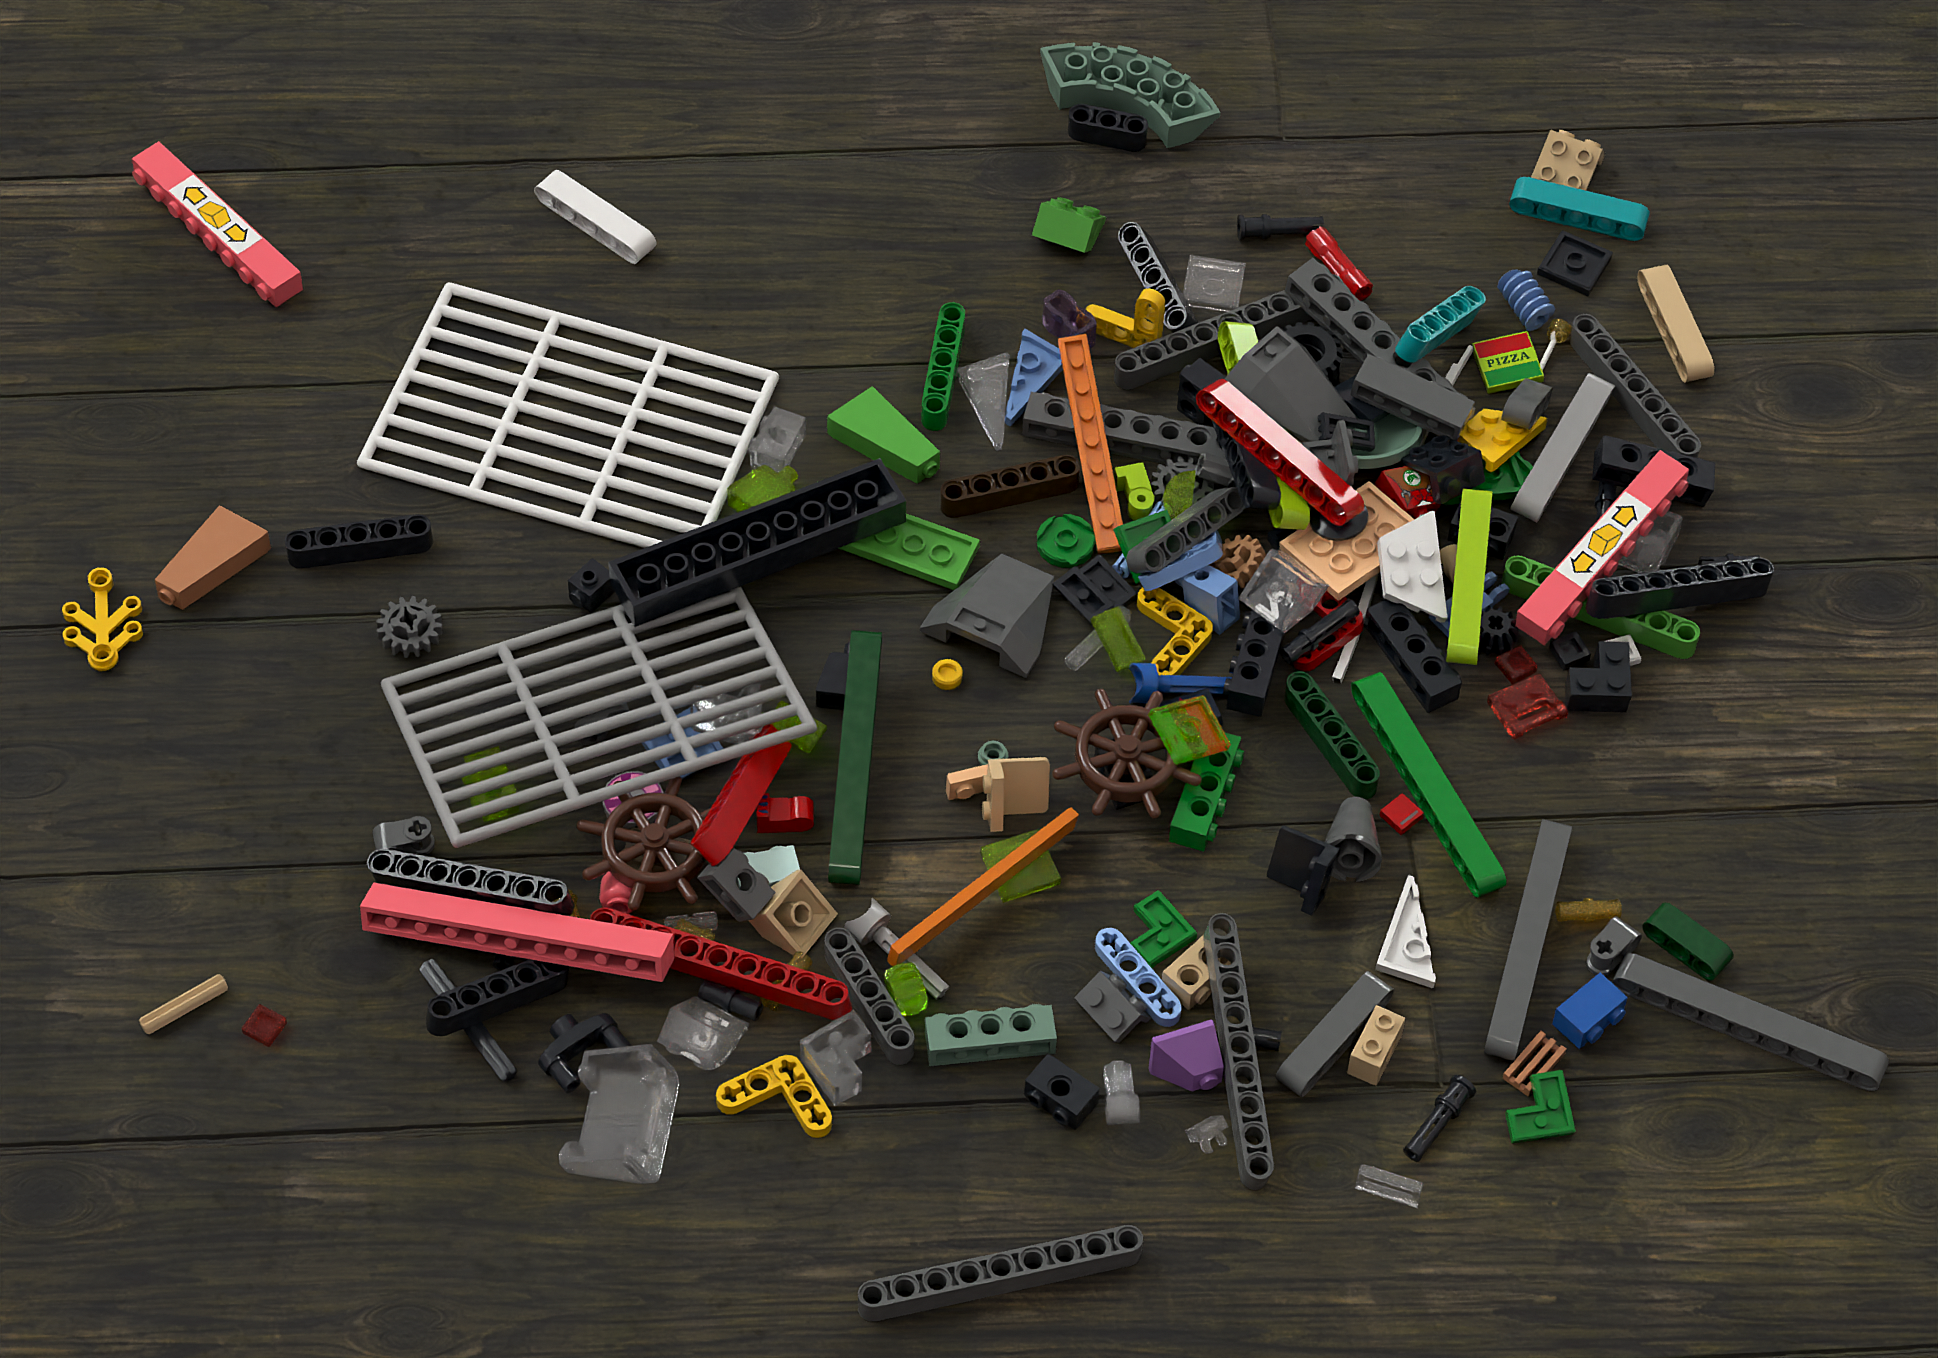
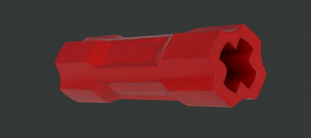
M1320 226L1307 235L1305 245L1317 259L1326 265L1332 274L1342 279L1343 283L1359 301L1366 299L1373 292V284L1338 247L1337 241L1326 228Z

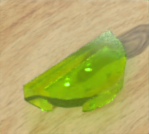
M1196 470L1183 471L1175 475L1166 485L1163 494V509H1167L1171 520L1192 506Z

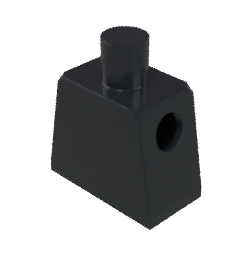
M850 642L845 644L844 653L831 652L816 687V707L844 710Z

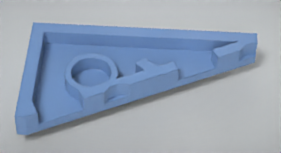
M1024 329L1022 332L1011 393L1006 408L1005 424L1010 427L1026 410L1030 392L1042 393L1063 370L1059 348L1027 329Z

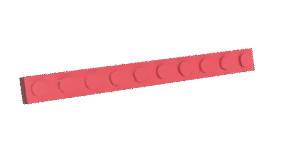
M379 883L372 884L360 905L362 930L658 982H663L674 960L673 934Z

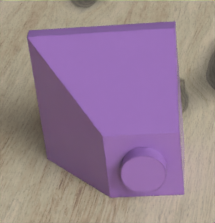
M1212 1019L1153 1037L1148 1068L1150 1074L1190 1091L1201 1088L1208 1090L1221 1083L1224 1065Z

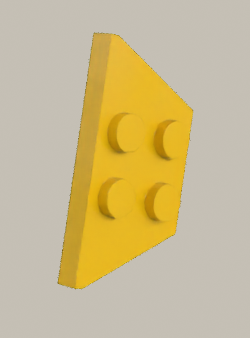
M1483 409L1466 423L1458 442L1466 443L1468 446L1481 450L1482 459L1486 461L1485 469L1493 472L1546 428L1547 418L1540 417L1533 427L1528 430L1502 421L1503 411Z

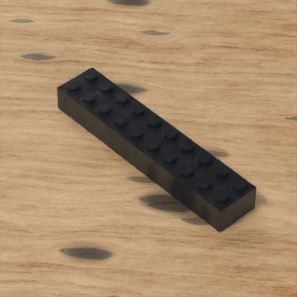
M881 458L612 560L608 562L610 584L634 627H637L906 522V500Z

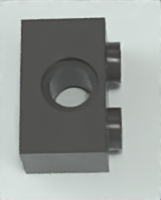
M732 848L729 854L717 865L712 866L709 863L697 878L738 922L752 920L776 892L769 886L768 879L763 874L756 872L748 863L747 856L743 852ZM737 877L741 883L740 889L736 885Z

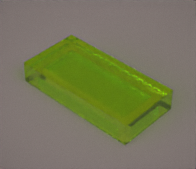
M1119 606L1095 615L1090 619L1117 672L1129 668L1131 663H1141L1146 659Z

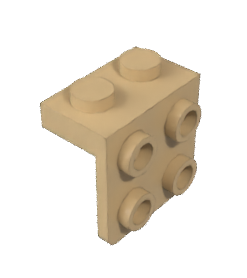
M1550 130L1531 178L1586 191L1597 164H1602L1605 156L1604 151L1600 148L1601 145L1594 141L1585 139V142L1575 139V135L1567 131L1559 130V132Z
M1047 758L988 760L987 775H983V792L987 794V801L982 802L983 820H988L991 832L1003 831L1004 815L1044 813L1048 810L1050 764Z

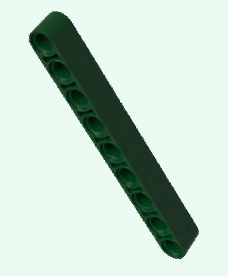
M851 631L828 883L860 885L882 632Z

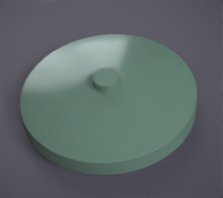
M1389 414L1374 423L1375 449L1371 452L1351 449L1352 455L1357 456L1359 469L1380 468L1400 462L1401 458L1408 455L1412 448L1419 447L1422 441L1423 428L1393 414ZM1351 428L1355 431L1367 433V430Z

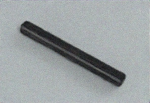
M426 960L422 963L420 972L437 995L456 988L435 960ZM480 1022L463 1029L500 1080L503 1082L512 1080L517 1073L516 1067L483 1023Z

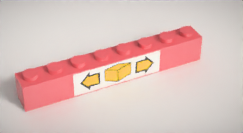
M159 141L132 158L134 168L132 174L136 182L141 186L145 185L156 201H162L175 218L179 217L185 223L187 229L192 234H197L201 237L210 251L215 250L220 255L224 264L227 267L232 266L238 272L243 282L246 284L250 283L263 300H268L275 307H278L303 290L301 272Z
M1659 450L1517 611L1515 626L1544 646L1551 638L1556 639L1563 631L1564 623L1569 617H1576L1583 606L1582 602L1589 597L1593 582L1605 576L1611 577L1618 567V561L1623 556L1628 557L1632 553L1640 536H1647L1654 525L1653 521L1658 516L1663 517L1668 512L1674 497H1681L1689 485L1687 481L1689 469Z

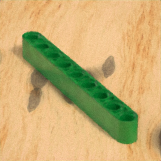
M1378 672L1352 682L1351 691L1357 705L1420 809L1424 812L1426 819L1471 893L1475 897H1480L1505 887L1507 882L1506 876L1500 863L1383 673Z

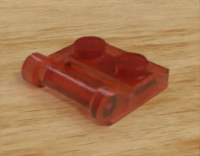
M1540 673L1488 695L1487 703L1512 739H1517L1523 736L1525 731L1555 718L1561 720L1568 716L1563 701L1558 700ZM1544 706L1548 707V709L1518 721L1516 719Z

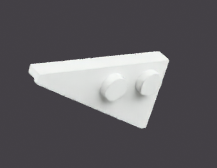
M1408 875L1375 970L1434 988L1436 976L1432 969L1430 946L1427 944V931L1424 916L1420 909L1418 886L1415 884L1414 877Z

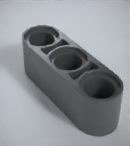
M1525 378L1509 396L1501 420L1530 430L1547 409L1553 387Z

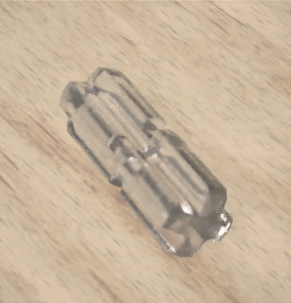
M714 911L692 914V917H688V914L664 918V926L690 933L689 930L694 929V932L709 931L718 928V919Z

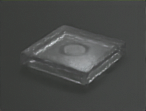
M1190 255L1183 295L1189 306L1226 312L1238 308L1246 263Z

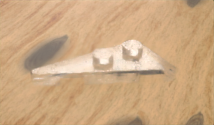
M1008 352L956 369V376L996 451L1002 449L1004 439L1009 367Z

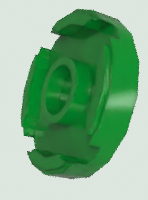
M1063 514V517L1055 518L1056 516H1053L1041 524L1037 532V550L1041 557L1051 565L1061 568H1073L1084 564L1092 556L1095 549V536L1093 528L1083 518L1072 514Z

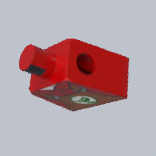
M1408 466L1382 471L1374 484L1413 519L1430 511H1435L1436 513L1441 505L1433 502L1430 475Z

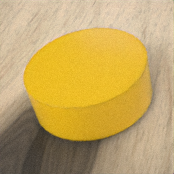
M951 659L938 661L932 670L933 683L943 690L957 688L962 682V667L958 662Z

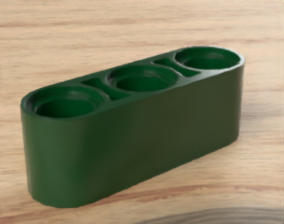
M1662 903L1642 924V929L1650 940L1706 980H1714L1734 958L1732 950L1725 942L1670 903Z

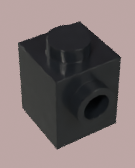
M593 558L568 579L570 600L577 607H583L590 613L596 610L615 592L610 584L609 570Z

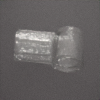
M1123 1060L1112 1061L1103 1067L1106 1090L1107 1125L1140 1123L1138 1094L1134 1093L1131 1064L1125 1063Z

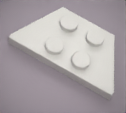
M1430 511L1380 537L1377 541L1383 598L1395 603H1402L1408 609L1417 613L1421 610L1435 616L1436 621L1445 622L1447 620V609L1435 511Z

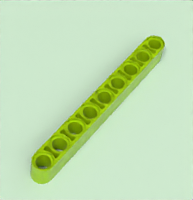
M1224 321L1219 326L1218 343L1228 374L1242 356L1258 343L1255 329L1251 323ZM1275 475L1280 487L1281 499L1276 510H1268L1273 526L1279 529L1305 530L1310 520V510L1307 501Z

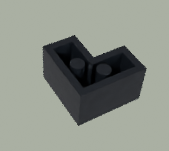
M1599 641L1594 655V668H1569L1565 682L1566 711L1627 712L1632 697L1629 642Z

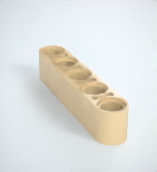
M1662 265L1639 270L1637 278L1640 291L1681 380L1685 383L1712 377L1714 375L1713 359L1670 267Z

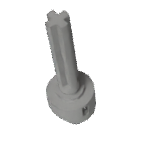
M871 898V907L865 914L857 919L847 921L844 929L848 930L853 938L862 946L874 940L887 954H889L891 945L899 939L886 927L891 915L874 898ZM915 953L900 964L936 1000L939 997H943L949 989V985Z

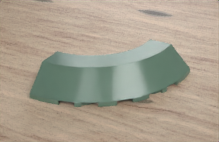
M1093 42L1092 46H1075V43H1066L1040 48L1049 91L1059 110L1073 107L1077 104H1086L1143 116L1148 122V127L1159 136L1166 148L1194 141L1220 117L1221 112L1203 88L1199 89L1191 82L1189 75L1186 73L1182 75L1171 68L1172 64L1156 56L1149 58L1137 54L1138 50L1118 45L1116 49L1100 46V43Z

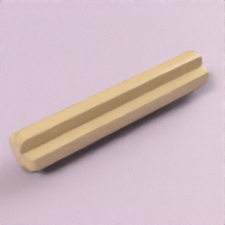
M217 974L139 1019L142 1029L146 1034H151L224 993L228 989L225 979L220 974Z

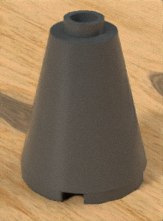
M1360 797L1347 798L1342 802L1324 842L1339 848L1332 877L1342 881H1346V877L1356 878V882L1364 881L1373 877L1380 870L1382 852L1370 803Z

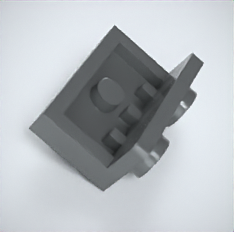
M1100 971L1074 998L1114 1042L1120 1043L1140 1021L1147 1023L1151 1018L1145 1012L1147 1006L1136 995L1131 997L1124 990L1127 984L1117 974L1109 975Z

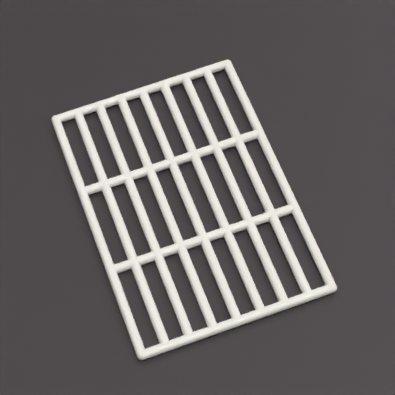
M449 282L444 285L357 460V465L362 469L646 548L662 541L591 521L596 509L680 533H685L717 521L779 380V374L768 369ZM452 295L546 320L548 323L544 332L447 305ZM443 316L534 341L538 344L532 354L441 329L437 325ZM559 325H564L655 350L656 353L652 362L555 336ZM434 338L528 365L523 375H519L426 348L430 339ZM549 346L643 371L646 372L642 384L544 356ZM669 354L764 380L765 383L761 392L664 366L663 363ZM420 360H425L515 385L517 388L513 396L509 397L415 370ZM543 368L636 394L632 405H627L534 379L538 369ZM661 376L755 402L751 414L655 388L653 385L657 377ZM411 381L507 409L502 419L408 394L405 393V390ZM528 390H533L626 416L620 428L523 400ZM647 398L742 423L746 426L742 435L739 436L645 410L643 407ZM401 403L494 429L496 432L490 442L394 415L398 404ZM519 411L613 437L616 440L612 449L609 450L513 423ZM637 420L735 446L736 448L732 457L728 458L633 431ZM390 425L486 453L481 463L478 464L382 436L387 426ZM507 434H512L605 460L606 462L601 472H597L502 444ZM627 442L724 468L726 471L720 481L623 454ZM378 447L474 474V478L470 486H466L371 458ZM500 456L595 483L589 495L492 468L496 457ZM617 464L716 491L712 503H708L612 475ZM486 478L581 504L585 507L579 518L483 491L481 488ZM611 487L704 513L706 516L702 525L699 526L603 499L602 496L606 488Z

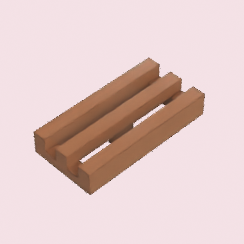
M1542 1031L1536 1035L1509 1066L1502 1078L1527 1096L1533 1092L1531 1082L1527 1085L1522 1082L1549 1051L1554 1054L1538 1073L1550 1072L1565 1055L1567 1049L1562 1045L1560 1047L1557 1046L1556 1041L1552 1038L1548 1040L1545 1037L1546 1034ZM1540 1045L1544 1046L1517 1078L1513 1077Z

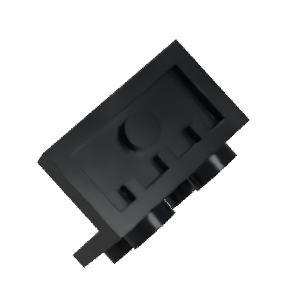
M1283 825L1278 833L1267 877L1301 891L1300 898L1304 899L1301 911L1312 916L1325 898L1339 848Z

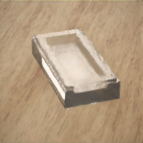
M1361 1164L1355 1189L1417 1208L1423 1183Z

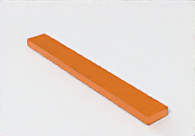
M1082 334L1058 338V347L1097 553L1099 555L1122 551L1113 531L1117 526L1123 525L1087 335Z
M1072 807L1065 810L898 939L890 947L888 963L895 969L1073 831L1079 814Z

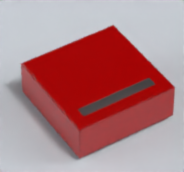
M1402 793L1382 808L1379 816L1402 835L1423 819L1424 812Z

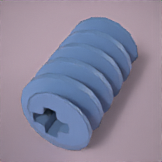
M1511 270L1501 277L1497 287L1503 293L1510 307L1514 309L1516 316L1519 317L1526 330H1536L1554 314L1555 307L1549 303L1550 300L1544 295L1543 289L1538 287V282L1532 279L1533 276L1530 271Z

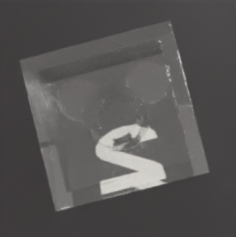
M1270 549L1238 599L1285 633L1314 610L1329 584L1287 553Z
M694 996L670 1008L657 1042L665 1045L666 1050L674 1055H684L694 1060L693 1063L697 1067L704 1070H713L726 1062L747 1031L749 1023Z

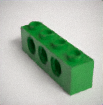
M1218 730L1216 732L1225 750L1208 754L1201 741L1200 747L1202 750L1197 751L1190 771L1199 774L1202 782L1198 786L1185 784L1170 825L1169 842L1203 852L1207 842H1213L1218 829V824L1215 823L1216 817H1222L1227 803V799H1224L1225 792L1231 793L1236 775L1232 774L1234 767L1240 768L1244 756V750L1240 749L1241 737ZM1196 813H1200V814H1203L1204 816H1197V815H1195V814H1196Z

